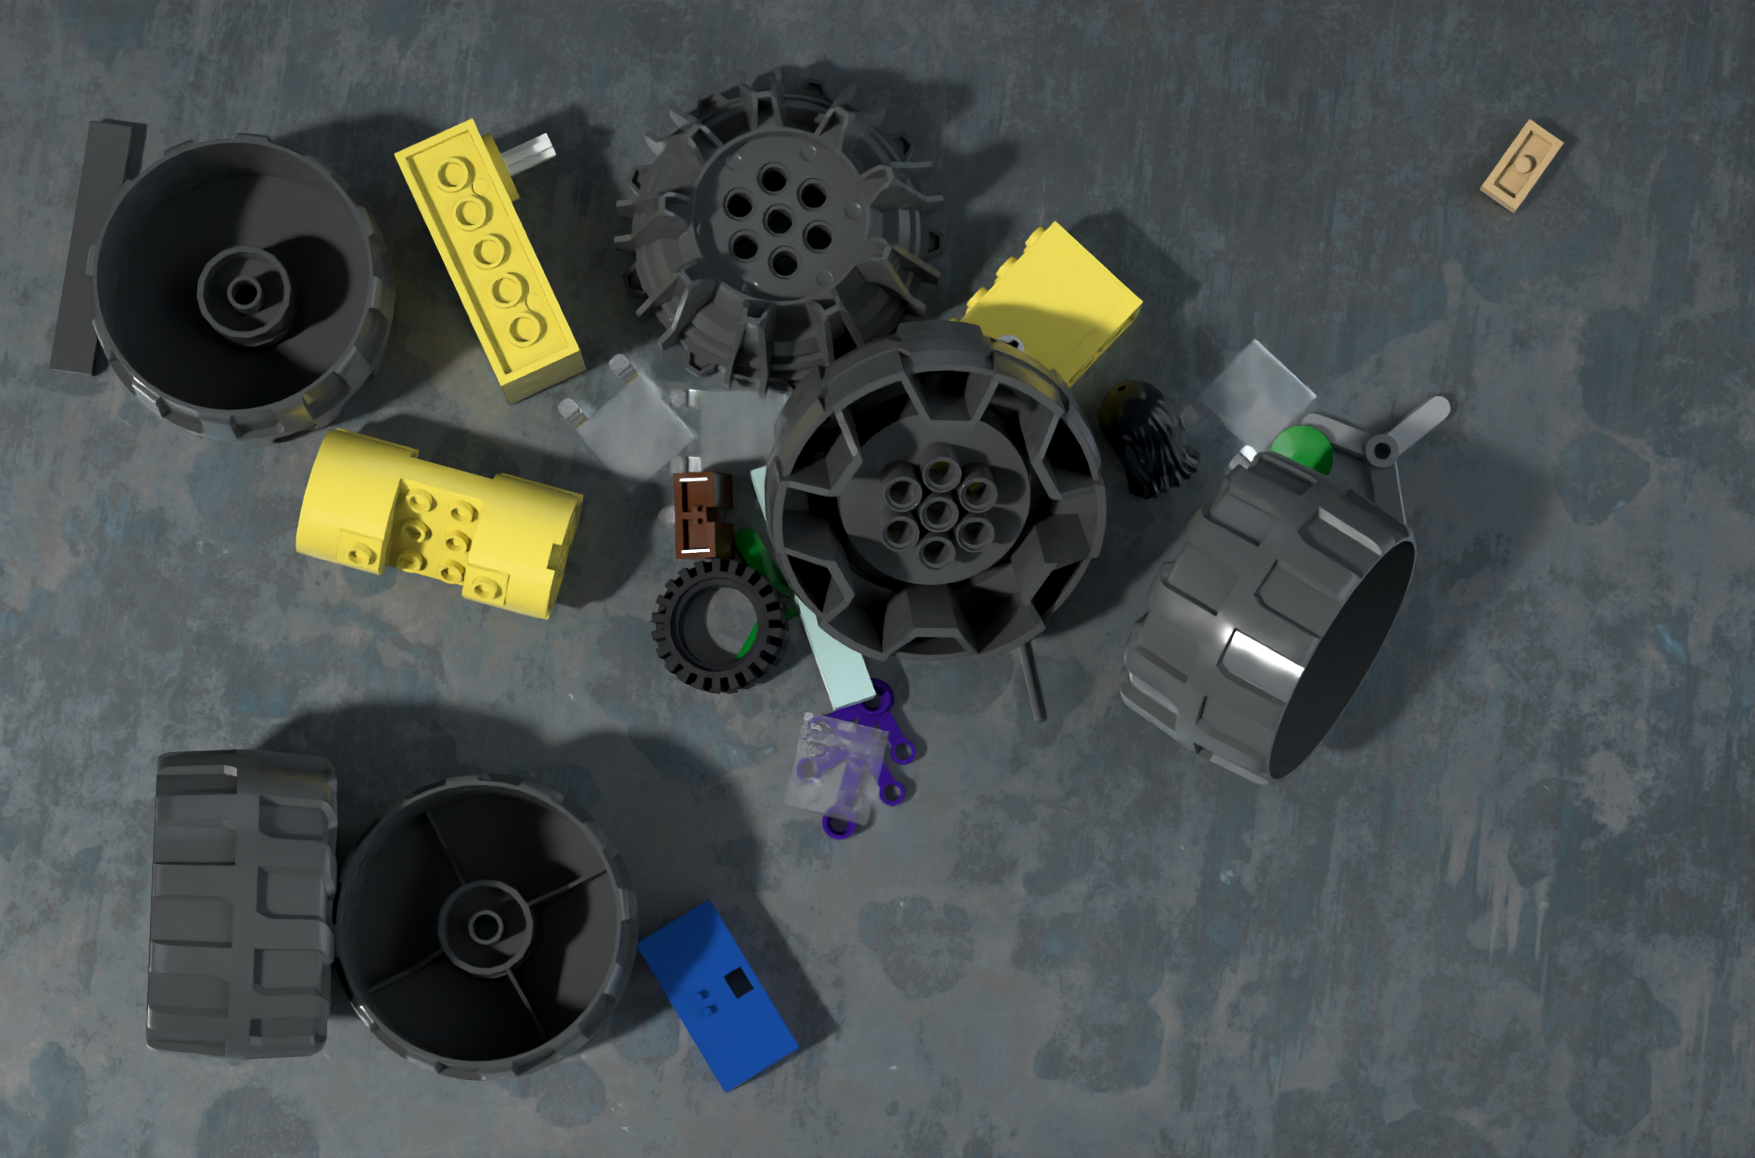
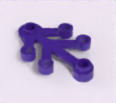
M870 678L875 693L881 697L879 706L871 708L864 701L836 710L826 717H816L808 725L810 739L816 743H825L831 739L834 730L859 718L855 735L815 758L801 760L796 769L797 777L804 784H814L820 780L822 773L848 759L836 805L829 808L822 819L824 832L834 840L848 839L855 832L857 820L852 812L864 764H866L880 789L879 797L883 804L889 807L897 806L903 801L905 796L903 785L894 780L871 740L875 723H877L892 746L890 756L896 764L905 766L910 764L915 758L916 748L910 740L905 739L890 713L894 706V693L891 687L881 679ZM823 722L828 726L829 732L825 737L818 738L813 734L812 728L816 723ZM901 744H905L911 749V756L906 760H900L895 755L896 747ZM807 763L814 764L818 769L817 775L812 779H806L801 774V768ZM896 786L900 790V797L896 801L887 800L884 797L886 787ZM835 816H843L847 819L848 826L844 831L838 832L832 828L831 821Z

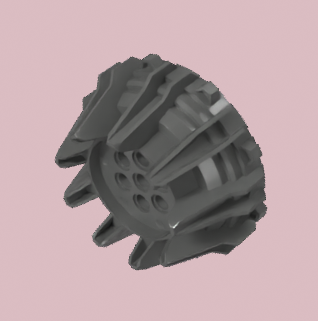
M780 66L774 67L775 82L771 88L757 91L746 84L745 72L738 71L741 97L728 100L715 90H711L698 97L699 116L696 118L674 104L669 108L670 117L679 129L671 136L663 138L658 137L651 131L645 134L646 144L658 157L653 165L633 166L627 180V185L638 197L616 201L617 214L633 219L632 233L614 237L616 251L636 255L637 262L622 275L628 295L645 297L647 299L636 310L637 319L643 323L655 317L665 331L658 339L661 350L665 351L680 343L687 350L685 370L699 379L712 371L719 370L724 372L723 388L726 391L731 390L734 379L759 385V398L766 399L770 384H783L791 395L803 378L817 364L824 367L830 366L838 358L861 345L895 334L898 324H901L900 322L905 315L924 318L927 305L916 298L922 282L938 285L941 272L928 265L927 261L943 255L944 234L926 225L925 219L927 216L943 209L942 195H923L919 181L932 175L931 161L908 162L915 149V144L905 131L894 134L887 133L885 135L879 129L886 115L887 104L881 101L873 111H859L851 107L850 105L856 95V85L852 82L847 85L835 101L828 99L825 82L813 78H807L797 92L784 91ZM771 174H779L786 180V184L780 191L771 192L762 185L764 178ZM810 190H817L824 194L826 200L822 206L810 208L803 203V195ZM742 199L751 204L752 210L745 217H735L730 214L728 208L735 200ZM775 216H785L791 221L792 226L787 232L777 234L769 229L768 223ZM820 231L828 234L832 240L830 245L823 250H816L810 247L807 240L814 232ZM742 241H749L754 243L758 250L754 257L743 260L734 254L735 246ZM789 257L797 263L798 267L791 275L782 276L773 269L774 263L780 258Z

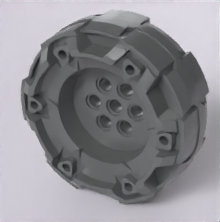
M926 320L898 324L897 332L893 335L881 337L861 345L838 358L830 366L824 367L817 364L795 388L779 414L774 426L775 445L769 454L764 483L765 513L773 551L786 581L802 603L816 615L818 626L832 638L858 653L885 662L889 656L923 661L952 660L972 656L975 663L995 658L1014 650L1046 630L1044 620L1052 615L1074 591L1083 577L1091 558L1099 557L1106 527L1107 501L1102 461L1094 434L1070 388L1054 368L1049 370L1023 351L1003 341L984 336L980 325L946 320ZM939 461L949 463L947 467L941 470L930 468ZM898 481L910 482L903 489L891 488ZM974 482L985 483L981 489H967ZM936 501L946 503L940 509L928 508L930 504ZM898 520L907 522L906 525L898 529L889 527L891 523ZM978 521L982 523L980 527L973 530L964 528L971 522ZM932 541L943 542L938 548L930 549L925 547Z

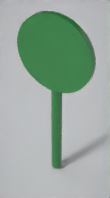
M1307 425L1292 426L1284 430L1275 439L1271 451L1277 452L1326 476L1332 470L1334 451L1331 442L1324 433L1314 427Z

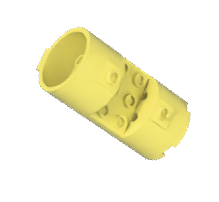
M340 428L336 430L330 429L327 432L317 453L301 507L296 534L297 553L380 576L385 572L387 566L395 567L405 572L417 573L442 580L449 584L463 586L461 595L464 599L537 619H549L563 581L569 550L573 545L575 532L579 524L584 495L501 473V475L496 474L494 479L424 461L418 459L419 450Z

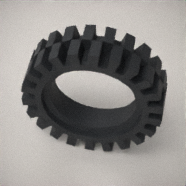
M721 558L712 559L711 562L702 560L695 562V567L691 569L683 568L677 572L679 577L675 581L670 579L665 584L668 590L664 596L659 594L655 602L659 604L658 612L652 613L651 621L656 623V630L651 631L652 639L658 643L659 648L655 650L659 658L664 659L666 663L664 666L670 673L675 674L678 680L699 690L720 694L721 692L732 694L738 693V690L742 688L749 689L754 687L755 681L758 679L764 680L770 675L768 670L772 665L777 667L781 660L778 657L781 649H786L788 641L784 640L785 631L789 632V622L785 621L784 614L788 612L786 605L780 601L779 597L781 594L763 574L737 561H725ZM719 587L733 588L743 593L755 609L758 624L755 641L742 658L731 664L723 666L704 664L694 657L687 647L683 632L685 614L691 603L704 592Z

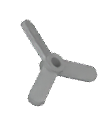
M1432 395L1385 433L1375 436L1317 413L1307 414L1303 418L1301 425L1311 426L1320 430L1327 436L1333 448L1363 459L1370 467L1376 504L1406 524L1396 460L1401 453L1449 415L1450 403L1445 397ZM1384 446L1388 450V458H1377L1374 454V447Z

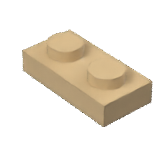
M1529 119L1479 190L1512 213H1515L1564 142Z

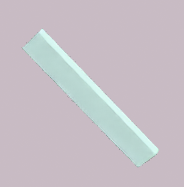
M767 466L751 470L749 476L767 523L764 491ZM790 587L834 711L875 698L876 693L862 654L846 647L818 626L816 615L802 603Z

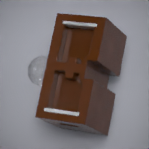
M716 471L673 473L674 505L665 506L659 511L658 523L664 530L675 531L676 559L693 561L719 558L735 559L734 524L726 523L725 510L733 509L732 474Z

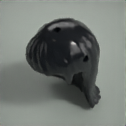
M1125 380L1110 389L1099 413V427L1106 441L1125 468L1129 492L1136 497L1149 499L1158 498L1161 493H1167L1169 488H1179L1184 480H1189L1191 475L1197 472V467L1201 464V460L1199 459L1200 453L1193 449L1186 440L1183 423L1172 401L1155 386L1144 381Z

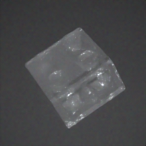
M805 711L801 725L800 740L784 800L785 806L866 825L879 780L889 731Z

